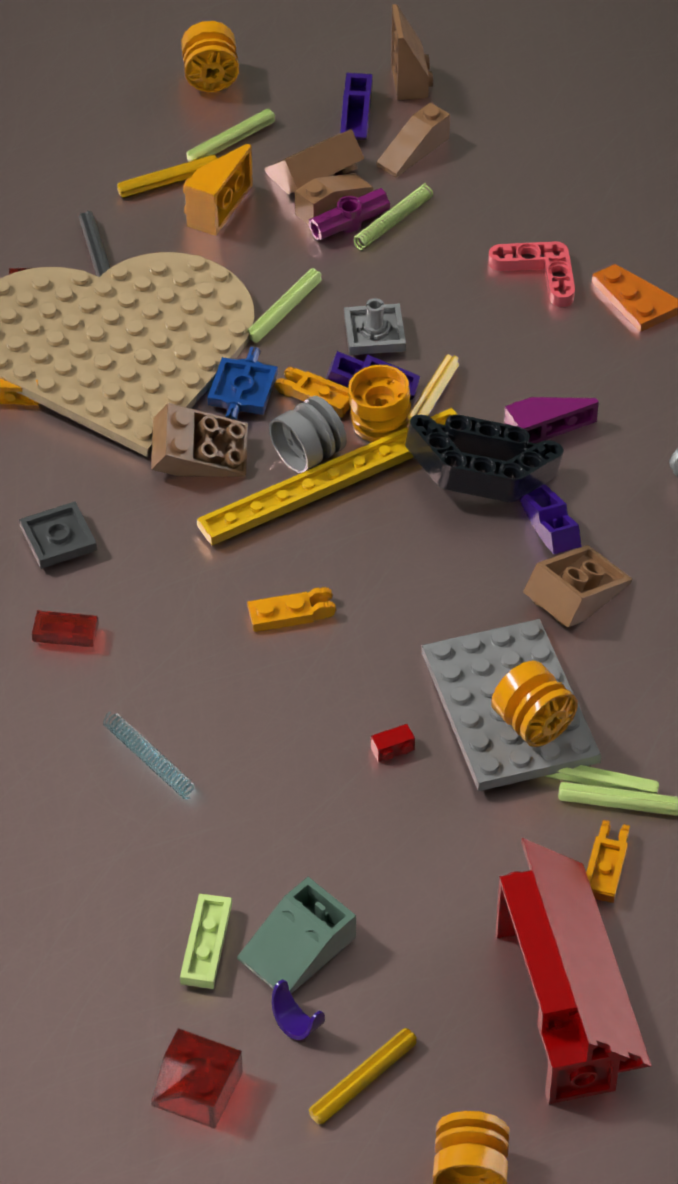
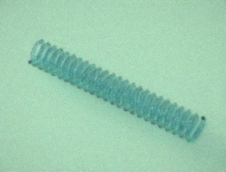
M108 712L104 718L103 725L146 763L150 769L159 775L163 781L169 784L176 793H179L183 799H190L189 796H185L193 791L195 783H191V780L184 773H181V770H178L174 764H171V761H168L161 752H158V749H155L151 743H148V740H145V737H142L138 731H135V728H132L118 713L110 716L106 724V719L111 714V712ZM115 716H117V717L111 722V724H109L110 721L112 720V718L115 717ZM192 785L191 789L185 793V791Z

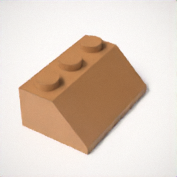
M352 129L329 137L264 169L287 194H290L314 178L335 176L334 173L342 170L343 174L358 168L356 163L365 158Z

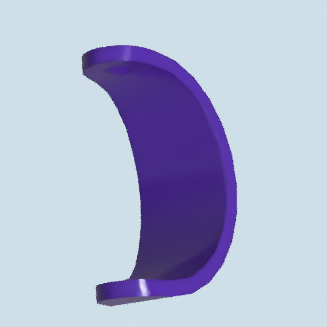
M282 979L276 983L272 993V1011L278 1026L288 1037L294 1040H303L324 1024L325 1014L322 1011H317L311 1018L302 1011L293 999L286 980Z

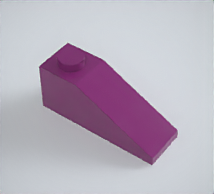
M530 397L505 406L504 424L518 426L527 430L530 435L529 442L539 443L597 422L599 401L596 398Z

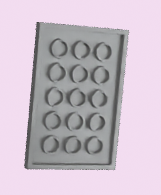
M540 619L422 645L423 658L478 791L559 773L557 771L566 767L573 769L580 765L589 766L601 763V753L579 705L574 719L567 729L555 740L539 747L529 746L514 731L512 726L508 725L491 707L493 693L502 678L516 666L532 660L542 663L554 675L557 682H561L574 695Z

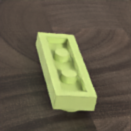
M199 893L180 974V985L214 989L232 908V898Z

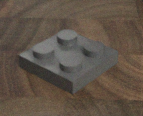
M76 501L19 519L20 528L40 569L97 551V543Z

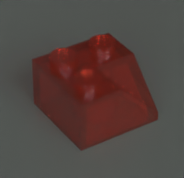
M178 1028L164 1054L151 1106L215 1129L243 1073L242 1051Z

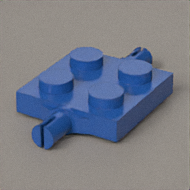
M254 347L249 348L246 359L222 357L207 397L208 406L228 409L225 418L237 420L240 411L264 415L278 375V367L258 362L261 351L257 347H255V351Z

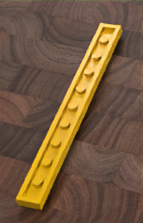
M453 408L431 416V418L437 424L445 425L447 417L458 414ZM409 426L197 518V527L211 546L409 460L413 458V455L405 446Z

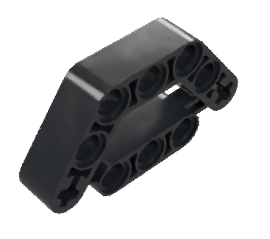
M456 414L447 417L445 425L437 424L435 420L427 415L413 416L410 419L405 441L408 451L440 488L503 502L517 501L524 495L529 494L557 477L564 452L563 447L555 441L545 440L538 444L529 442V433L521 427Z

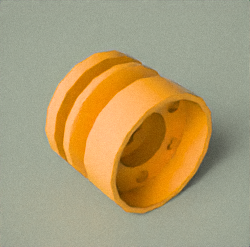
M202 21L186 30L181 39L185 78L188 83L197 90L204 92H217L228 88L236 81L239 74L235 36L231 29L220 22Z
M372 365L361 369L353 375L348 385V396L351 406L352 426L357 435L364 440L374 442L409 426L407 416L411 411L409 381L401 370L389 365Z
M532 660L521 663L502 678L493 693L491 707L508 725L512 726L514 731L529 746L539 747L555 740L567 729L577 712L578 700L561 682H557L554 675L542 663Z
M460 1111L443 1116L436 1123V1155L434 1156L433 1184H507L508 1161L506 1158L509 1152L510 1128L506 1122L495 1115L481 1111Z

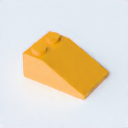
M245 144L198 168L192 177L185 181L183 193L185 194L186 201L184 213L186 214L187 227L214 236L219 233L253 186L252 147L250 144Z

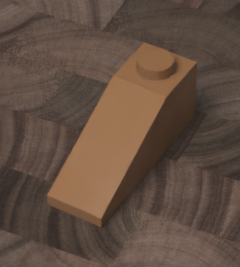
M431 102L411 116L377 160L376 166L395 178L400 176L449 139L450 114Z
M355 173L314 178L295 190V215L309 225V219L336 208L337 202L342 197H361L372 192L373 186Z

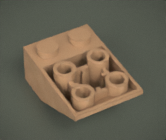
M167 403L153 418L151 470L175 476L245 477L247 469L248 423Z

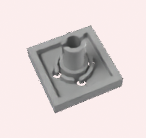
M373 298L366 302V306L344 307L349 355L406 351L400 303L384 304L382 300Z

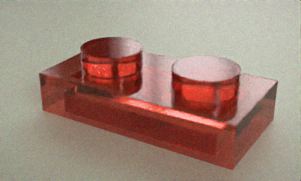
M37 610L32 630V642L94 647L99 625L98 616Z

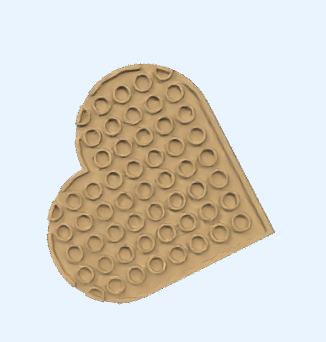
M158 252L139 255L114 265L100 277L84 270L64 267H38L18 271L0 279V379L21 387L22 392L18 393L148 457L152 453L153 418L167 403L191 409L212 386L222 357L236 359L245 349L249 342V332H247V329L254 324L253 301L245 285L231 271L200 255Z

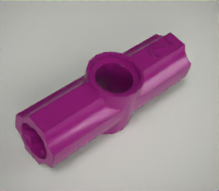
M380 188L358 198L354 196L342 197L337 202L336 208L309 219V228L311 229L312 236L319 241L340 231L346 233L358 231L363 221L390 210V201L388 200L387 193Z

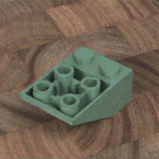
M307 877L283 897L237 956V959L272 989H274L278 981L286 980L292 994L356 938V915L311 878Z

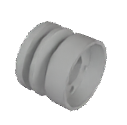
M319 396L307 398L304 403L297 404L294 410L284 412L274 418L269 424V434L278 455L287 466L298 473L312 469L320 464L322 459L331 457L334 453L344 449L346 445V432L341 419L333 407Z

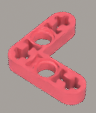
M553 241L497 244L489 249L488 264L493 270L519 271L544 269L550 302L557 307H568L574 302L575 285L569 249L564 243ZM532 254L535 257L532 259H525L522 257V255ZM563 272L566 275L563 277H556L552 273ZM563 287L564 295L560 293L559 288Z

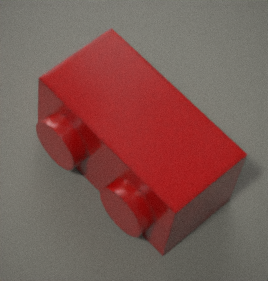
M404 724L371 735V750L378 762L390 760L393 757L408 754L415 750V737L408 724Z

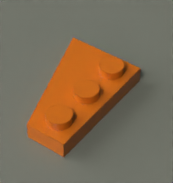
M616 264L592 274V283L639 332L678 315V298Z

